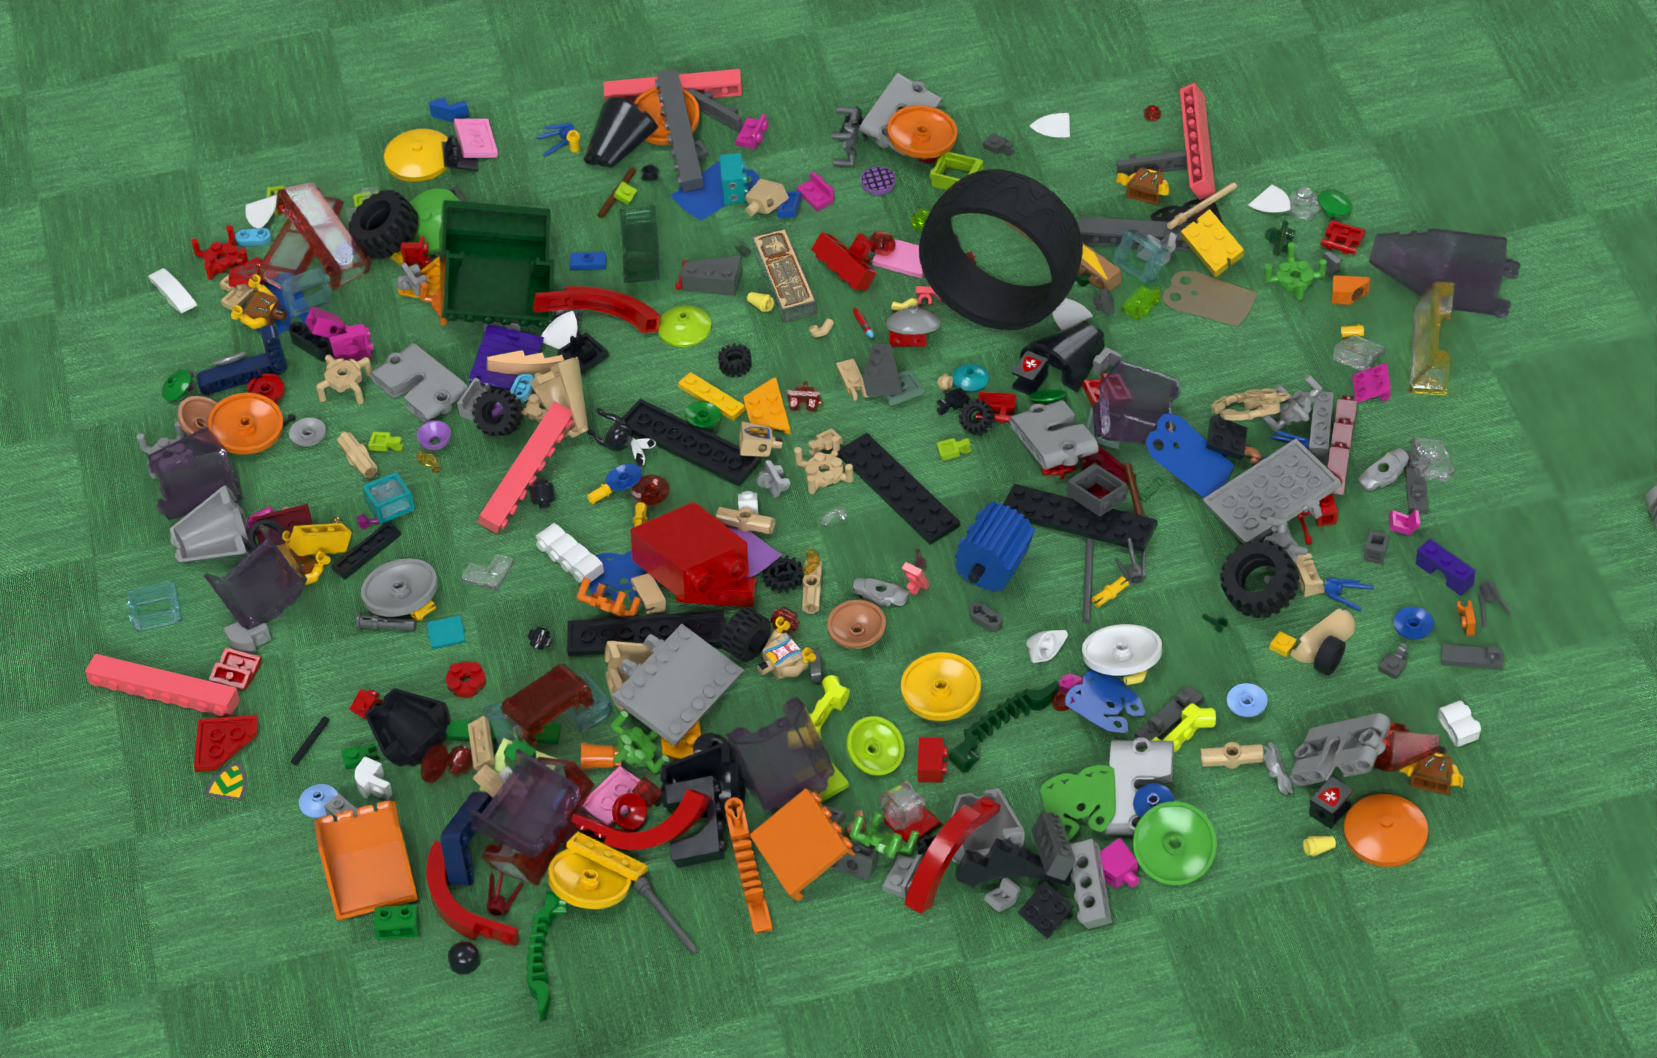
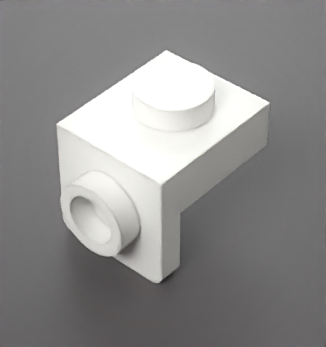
M745 491L742 494H738L739 509L749 508L753 510L754 514L759 515L757 493Z

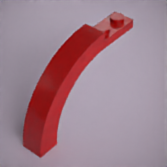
M567 286L564 291L535 293L533 303L535 313L568 309H586L608 313L628 321L641 333L658 332L661 318L653 308L636 298L596 287Z
M686 789L680 805L667 820L652 829L642 832L623 831L581 813L573 814L571 822L576 823V827L581 830L588 831L590 829L595 831L594 835L606 838L605 845L614 848L629 850L654 848L667 844L686 833L702 816L711 796L694 789Z
M983 796L970 807L966 805L961 807L947 821L931 843L914 875L906 896L905 906L920 914L932 907L941 879L958 849L977 828L999 813L1001 805Z
M434 841L427 860L426 877L433 905L440 917L453 930L469 939L476 941L480 934L487 939L499 940L505 945L517 946L520 941L517 928L473 914L455 901L448 890V877L441 842Z

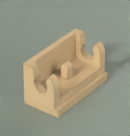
M1311 554L1298 555L1295 562L1300 577L1297 581L1304 597L1325 593L1323 580L1318 575L1314 561H1304L1313 558Z
M649 573L631 578V584L634 586L632 588L638 592L645 608L655 607L652 610L646 611L647 614L665 613L666 599L654 578Z

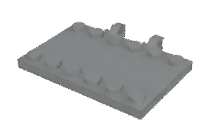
M1294 439L1202 500L1204 505L1243 544L1247 541L1254 543V540L1262 539L1271 532L1273 534L1277 533L1278 526L1267 524L1266 520L1268 517L1283 519L1286 525H1288L1287 522L1301 512L1306 513L1309 511L1315 519L1322 516L1321 508L1318 506L1320 505L1319 501L1342 485L1341 481L1297 439ZM1285 526V533L1291 535L1289 528Z
M683 624L665 641L659 640L652 634L645 639L643 645L650 648L652 655L642 665L631 662L629 658L622 663L620 669L627 673L629 679L612 696L613 701L673 746H676L744 672V669Z

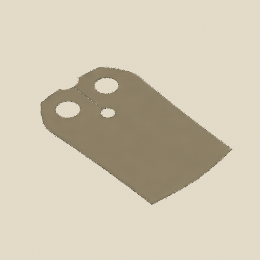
M1197 271L1177 272L1170 280L1172 284L1168 289H1165L1162 300L1171 309L1238 327L1250 312L1257 292L1221 281ZM1181 277H1189L1191 282L1183 285L1179 281ZM1196 291L1197 295H1191V292ZM1178 293L1181 295V299L1179 301H1172L1170 295Z

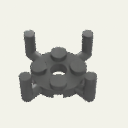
M837 106L836 113L850 114V120L844 125V133L832 132L831 139L844 140L843 150L847 151L848 160L834 159L833 166L853 167L856 154L853 148L857 147L859 140L858 128L854 124L858 123L857 109L855 107Z

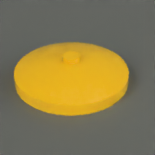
M415 129L396 136L390 141L384 152L387 170L394 177L407 182L427 181L441 175L449 168L444 167L442 142H447L448 138L444 134L431 129Z
M931 653L916 659L907 667L901 679V694L906 706L916 715L933 721H947L965 715L976 705L981 694V680L977 669L967 659L953 653Z
M566 849L557 854L552 859L548 870V883L552 891L565 902L586 909H603L618 904L628 894L631 879L571 849Z

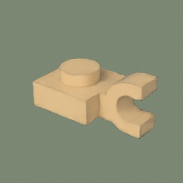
M832 428L816 435V440L808 442V445L812 448L809 454L814 457L823 448L827 451L832 449L833 436H838L840 444H842V437Z

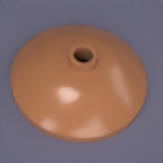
M192 396L183 400L177 410V419L182 429L196 440L214 443L209 433L208 418L217 402L203 396Z
M851 600L838 605L832 610L827 620V630L832 640L843 647L860 649L873 645L883 636L886 629V618L883 611L877 605L865 600Z

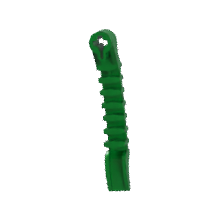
M553 891L546 892L545 906L537 914H533L534 921L531 923L532 933L529 935L530 943H528V964H526L528 974H526L530 995L538 1001L537 1012L540 1013L539 1021L546 1020L551 1004L548 973L545 971L543 958L548 927L551 926V923L558 914H567L569 903L559 898Z

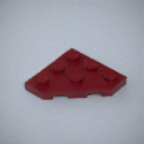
M1099 445L1098 453L1082 458V471L1095 463L1125 482L1128 486L1124 465ZM1098 484L1086 490L1099 499L1110 493Z

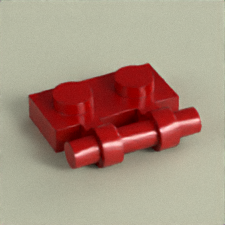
M1331 220L1325 231V237L1329 238V240L1322 238L1320 245L1327 247L1329 250L1342 251V254L1355 255L1357 248L1351 246H1360L1366 230Z
M979 392V401L983 400L993 409V412H1000V414H995V417H993L995 421H999L1001 424L1010 422V417L1014 415H1007V413L1015 412L1016 394ZM976 412V420H982L983 413Z

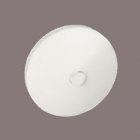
M1131 624L1108 626L1097 630L1086 638L1082 645L1083 660L1088 667L1102 674L1117 676L1135 674L1147 670L1159 661L1162 655V642L1154 631L1143 626Z

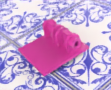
M1387 362L1352 374L1355 400H1358L1357 403L1379 396L1382 401L1389 400L1391 386Z

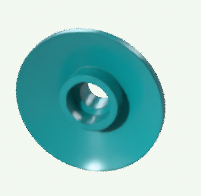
M964 364L959 366L952 374L953 385L956 388L961 387L965 392L969 393L982 390L989 381L987 370L977 364Z

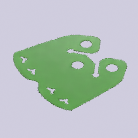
M1096 765L1084 768L1078 775L1063 773L1047 780L1040 787L1046 812L1056 813L1061 818L1063 826H1071V831L1066 833L1068 840H1071L1078 832L1079 825L1069 818H1064L1063 815L1065 813L1075 819L1088 817L1094 811L1096 805H1100V809L1088 821L1089 827L1098 832L1104 831L1115 815L1116 794L1113 767ZM1100 771H1108V773L1103 775ZM1091 772H1093L1091 777L1085 776L1086 774H1090ZM1066 779H1069L1065 784L1061 781V780H1064V781H1065ZM1054 783L1052 789L1047 788L1048 786H1051ZM1079 803L1085 804V809L1083 811L1077 810V805ZM1099 816L1104 818V823L1101 825L1096 824V818Z

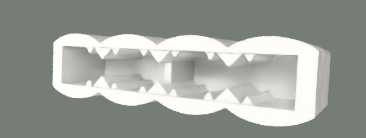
M551 524L536 535L538 549L546 552L552 561H557L561 564L564 571H569L573 574L576 581L582 582L583 577L593 581L604 573L602 562L583 545L577 543L572 536L565 533L557 524Z

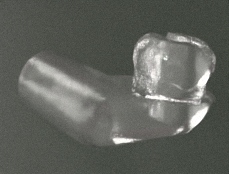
M838 507L829 510L819 522L822 526L826 527L837 516L840 520H844L848 513L845 511V508Z

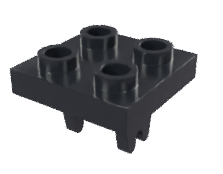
M577 332L576 337H570V343L557 350L558 356L562 355L564 361L578 357L581 374L609 357V352L587 332L583 335Z
M1212 415L1209 421L1206 449L1221 453L1225 458L1230 456L1242 460L1245 452L1248 427Z

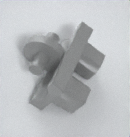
M406 263L401 264L404 274L398 277L396 282L398 289L409 290L411 287L416 296H420L421 283L425 282L428 284L426 276H420L421 270L417 264L410 267Z
M771 460L765 461L766 467L763 471L759 472L756 482L760 487L769 488L773 497L778 498L781 491H788L790 481L788 478H782L783 469L781 465L773 466Z

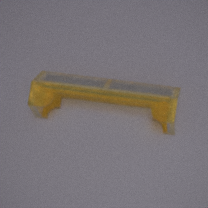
M1435 282L1414 305L1409 378L1410 393L1447 395L1450 354L1446 351L1438 350L1439 331L1443 319L1451 320L1454 283Z

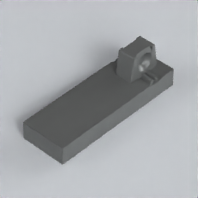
M1443 644L1441 665L1502 670L1503 649L1490 646L1488 648Z

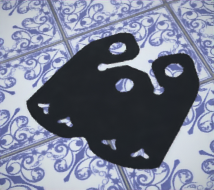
M1205 199L1191 200L1183 206H1167L1155 211L1150 217L1153 221L1170 222L1179 213H1184L1191 209L1190 205H1197ZM1216 202L1188 218L1185 223H1197V219L1209 209L1222 224L1223 221Z

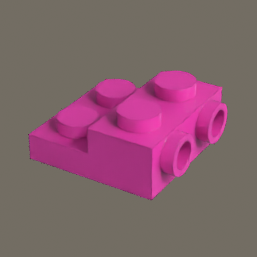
M363 323L347 327V333L329 337L335 360L344 358V360L348 361L350 359L359 361L365 357L372 358L371 350H374L371 339L368 340V338H371L369 328H365Z

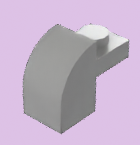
M1170 232L1160 241L1148 234L1139 243L1136 256L1151 264L1161 265L1169 262L1171 253L1176 247L1177 235Z
M240 620L223 628L226 639L233 650L255 654L257 653L256 646L271 640L266 623L246 630Z

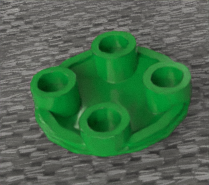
M1325 190L1317 198L1318 203L1329 217L1349 215L1352 210L1351 200L1339 191Z

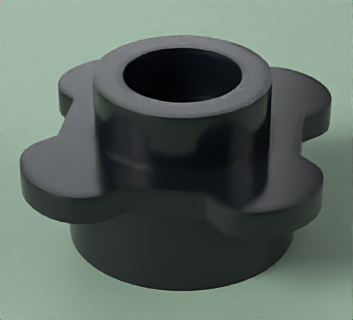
M654 165L644 166L641 170L643 173L641 179L643 181L657 180L658 168Z

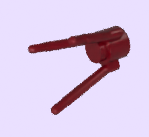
M503 872L499 874L494 896V875L490 874L486 909L488 913L494 916H502L504 912H509L510 905L523 886L522 882L519 883L506 903L505 897L500 895Z

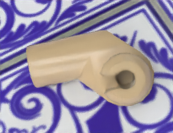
M827 318L822 327L818 328L817 325H812L809 328V332L815 338L827 335L834 322Z

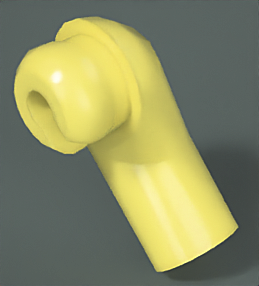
M910 298L903 303L894 301L891 310L899 311L909 306H918L919 303L915 298Z

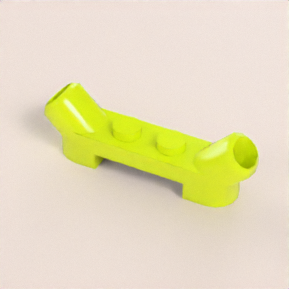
M830 675L822 680L825 695L822 700H818L815 710L812 714L808 715L805 725L787 732V741L791 749L805 747L815 750L822 740L820 728L832 710L835 708L841 711L850 695V689L841 686L837 676Z
M1191 703L1182 711L1181 723L1162 741H1173L1174 752H1177L1181 744L1186 739L1189 740L1198 728H1210L1216 725L1215 710L1213 708L1201 709L1194 703ZM1155 737L1152 741H1161V740L1158 739L1157 737Z

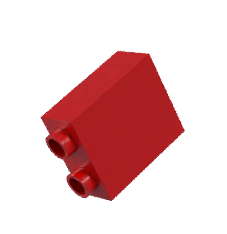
M694 501L630 529L633 561L685 603L699 596L706 595L730 582L740 580L749 574L747 542Z

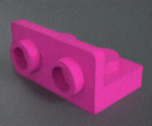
M762 114L759 120L747 117L736 139V146L751 149L757 148L758 144L762 142L764 132L768 130L769 122L766 119V114Z
M814 171L810 172L809 181L796 187V191H801L802 198L817 212L834 203V189L831 185L825 183L823 178Z

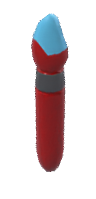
M854 308L853 314L865 334L873 338L874 332L872 328L869 327L861 312Z

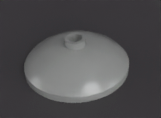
M909 306L899 310L886 320V327L889 330L901 334L929 333L941 326V320L937 315L918 306Z

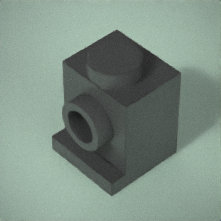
M1370 531L1365 546L1364 560L1383 564L1390 535Z

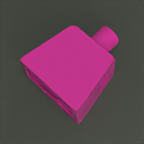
M311 306L305 321L313 334L328 338L347 333L346 328L350 327L344 324L340 316Z
M1120 838L1100 852L1105 882L1113 888H1119L1125 882L1131 888L1139 884L1140 878L1136 876L1138 873V861Z

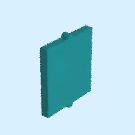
M460 615L427 622L429 631L427 636L430 638L432 649L465 642L463 632L465 627L462 626Z

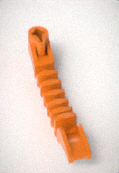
M730 798L725 803V814L753 932L756 935L760 932L773 931L757 871V864L754 861V852L752 851L743 803L738 798ZM733 810H736V812H737V817H735V814H734V811H733Z

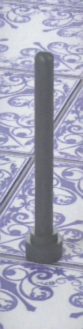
M647 877L638 879L633 886L636 892L647 897L688 951L695 954L697 947L652 892L651 882Z

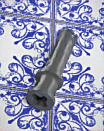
M358 612L356 617L357 630L366 628L373 631L391 629L415 632L417 624L416 619L387 618L376 614L363 615Z

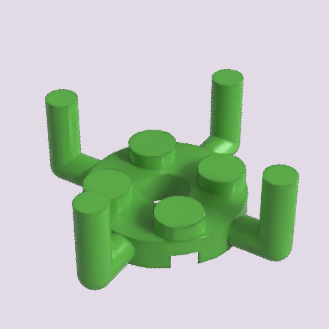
M1290 242L1288 243L1287 250L1288 262L1280 264L1277 275H1272V265H1265L1264 281L1266 283L1277 282L1281 288L1283 286L1287 288V291L1295 293L1297 300H1302L1303 292L1308 289L1310 284L1312 285L1313 279L1326 276L1327 261L1321 259L1319 261V271L1313 272L1306 261H1295V243Z
M622 711L611 723V728L619 735L616 739L618 754L614 757V762L621 763L625 760L629 764L634 762L639 764L638 766L646 765L652 773L657 774L662 769V766L669 761L666 755H662L656 763L651 760L657 749L656 745L651 741L659 734L652 730L649 734L645 735L638 727L624 730L620 725L628 717V713Z
M875 812L870 827H866L863 834L859 832L865 818L861 815L856 816L849 835L852 840L860 841L868 847L869 844L875 846L874 850L886 854L888 858H893L896 853L898 855L899 853L912 854L920 834L918 831L912 830L907 845H902L900 842L901 835L884 832V834L878 833L877 829L883 814Z

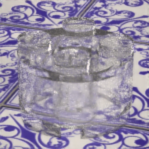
M909 781L893 787L879 797L880 807H884L887 812L883 815L896 830L900 828L903 830L924 817L923 806L925 805V800L920 794L917 795Z

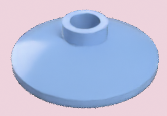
M1239 684L1229 691L1227 705L1233 713L1239 716L1253 717L1265 710L1267 695L1263 689L1254 684Z
M327 784L313 785L301 794L299 798L300 810L310 818L327 816L324 805L336 797L338 792Z

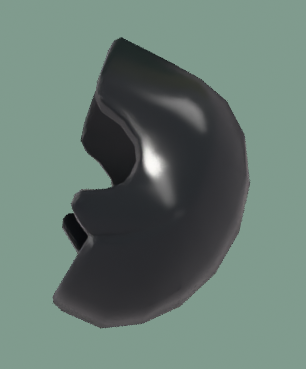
M471 942L454 944L448 952L451 970L457 974H469L475 971L480 965V954L477 947Z

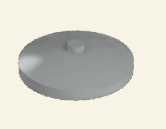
M409 558L394 560L383 564L367 576L361 588V596L366 608L376 615L385 617L402 616L422 608L434 597L438 588V578L434 568L425 561Z

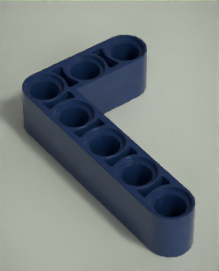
M268 325L260 331L265 353L199 372L196 379L200 392L204 395H209L248 384L255 377L256 380L261 378L262 374L279 375L284 373L287 369V364L276 328Z
M472 792L441 833V848L450 885L473 884L474 870L468 843L495 807V800L487 792Z

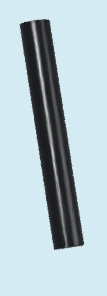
M324 716L291 759L293 765H298L330 722L327 717Z

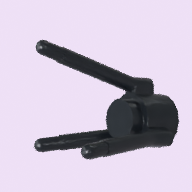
M856 106L858 123L854 124H860L861 126L863 122L862 111ZM850 114L845 116L840 133L844 132V125L849 122ZM862 132L864 141H867V135Z

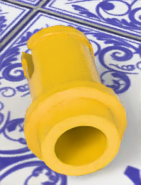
M575 130L569 131L566 136L569 141V149L573 153L579 152L581 150L579 143L580 134Z
M1363 325L1341 326L1342 338H1360V336H1364Z
M600 484L599 488L587 494V498L594 505L604 497H610L609 494L612 491L607 484Z
M430 600L422 608L410 613L412 618L416 619V621H422L424 616L436 610V606L432 607L434 602Z

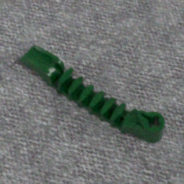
M1057 680L1043 689H1026L1020 694L1017 692L1011 699H1006V702L1002 705L998 704L996 709H991L986 716L980 717L977 723H972V727L964 730L965 740L950 752L949 760L961 772L969 771L980 759L974 752L978 745L977 739L982 743L986 737L985 733L988 736L992 735V726L997 730L1000 729L1001 720L1007 724L1010 720L1009 714L1016 720L1020 715L1019 709L1027 717L1031 710L1041 711L1048 707L1059 695V683Z

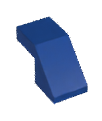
M445 97L428 102L432 117L454 122V119L469 118L465 101L448 106Z

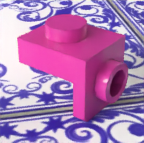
M1393 510L1389 513L1390 530L1410 536L1420 526L1421 520L1419 519L1418 510H1414L1410 515Z
M1071 673L1064 675L1058 681L1059 691L1068 693L1073 686L1083 684V678Z

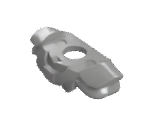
M1398 448L1389 452L1370 466L1358 478L1360 485L1367 491H1373L1379 486L1383 488L1395 482L1398 476L1402 474L1403 468L1408 465L1409 457L1406 451ZM1381 464H1387L1389 470L1387 472H1380L1378 467Z
M857 578L853 584L856 595H862L865 601L877 606L889 607L891 603L903 606L908 599V590L891 583L872 578ZM884 586L886 590L879 592L876 590V587Z
M1269 742V747H1263L1267 751L1263 756V760L1270 771L1269 775L1272 778H1278V787L1284 796L1288 792L1292 794V781L1289 779L1282 761L1281 752L1274 743Z

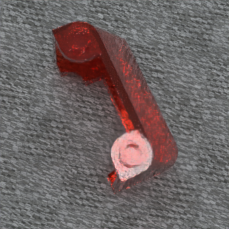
M558 664L551 671L512 697L506 698L502 702L501 712L523 741L532 746L537 742L535 736L538 731L540 733L544 732L543 726L572 706L578 709L580 707L579 704H583L585 708H588L594 704L591 688L581 677L565 664Z
M1390 722L1383 740L1386 748L1377 756L1373 767L1386 772H1396L1435 754L1440 748V735L1410 733L1405 724Z

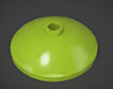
M676 306L661 316L658 334L665 343L671 346L691 347L701 343L708 337L712 329L711 318L705 310L697 306Z
M870 716L860 719L851 727L846 739L849 758L859 770L869 775L882 776L891 773L900 765L904 756L905 749L902 735L891 722L881 717ZM868 747L872 748L873 753L869 752Z

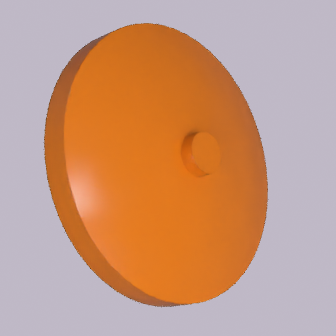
M654 87L642 93L634 102L638 105L637 109L641 112L646 111L658 125L657 130L646 138L645 141L656 145H671L667 137L670 131H666L664 123L667 117H663L661 110L664 104L660 103L658 93H661V91ZM682 88L693 133L700 120L699 106L695 97Z
M916 105L902 108L891 116L887 126V137L892 146L905 155L923 159L935 158L946 154L953 148L957 138V127L953 119L945 112L930 106Z
M239 393L224 398L214 406L208 418V428L214 443L223 450L241 455L255 454L268 449L279 439L283 431V416L278 405L271 399L255 393Z
M1376 794L1359 800L1350 808L1344 821V837L1349 849L1361 860L1375 866L1396 867L1407 864L1420 855L1427 842L1428 825L1421 810L1409 800L1392 794Z

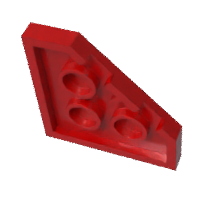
M258 716L198 719L194 760L195 772L217 770L258 736Z

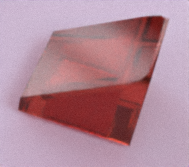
M643 777L632 790L633 793L641 796L646 806L649 807L653 806L662 792L647 777Z

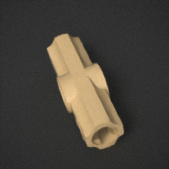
M351 432L341 433L337 443L345 452L352 467L355 466L364 478L370 479L374 477L376 472H378V468L370 458L366 447L363 444H359Z
M719 507L717 510L716 519L724 525L737 527L739 531H757L766 534H772L774 531L775 519L754 514L753 510L749 508L733 510Z
M809 558V560L805 561L802 610L808 614H815V612L819 611L822 561L817 558Z
M1229 742L1224 747L1200 749L1202 767L1224 765L1229 769L1239 767L1240 764L1264 762L1262 744L1240 746L1235 742Z

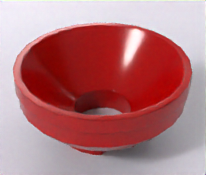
M626 793L619 796L613 804V820L620 828L625 830H635L641 827L647 817V806L644 799L635 793ZM623 805L628 808L626 817H622L620 814V809Z

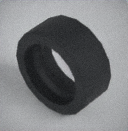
M260 520L253 524L249 530V545L260 556H275L281 551L282 545L285 544V540L282 538L284 531L273 520ZM265 527L274 529L278 535L276 545L270 549H262L255 540L257 532Z
M1332 635L1328 636L1316 654L1314 669L1328 676L1331 675L1343 657L1345 642Z

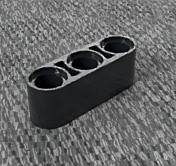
M294 322L289 326L292 343L322 362H326V355L333 357L331 343L328 338L313 334L308 326L302 322Z

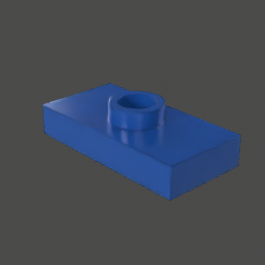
M801 191L786 192L789 198L779 206L778 218L796 217L802 197Z
M606 252L571 253L570 270L606 269Z

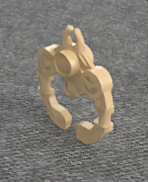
M1272 388L1263 390L1252 389L1244 393H1234L1227 397L1222 396L1221 399H1218L1211 405V409L1215 414L1220 413L1221 418L1224 420H1253L1256 417H1265L1266 415L1279 413L1281 411L1280 402L1290 399L1291 395L1286 392L1276 393V389ZM1244 401L1245 409L1256 408L1253 411L1237 412L1233 409H1226V406H1229L1230 403H1241Z

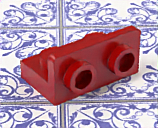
M424 236L420 237L419 243H401L403 262L408 267L417 264L420 270H422L431 263V256H428L429 244L425 242Z
M889 330V343L891 346H926V333L901 334Z

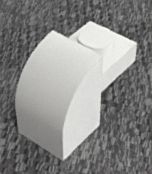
M364 756L355 770V779L360 794L366 799L371 793L378 798L390 799L392 790L390 783L382 780L384 777L382 764Z

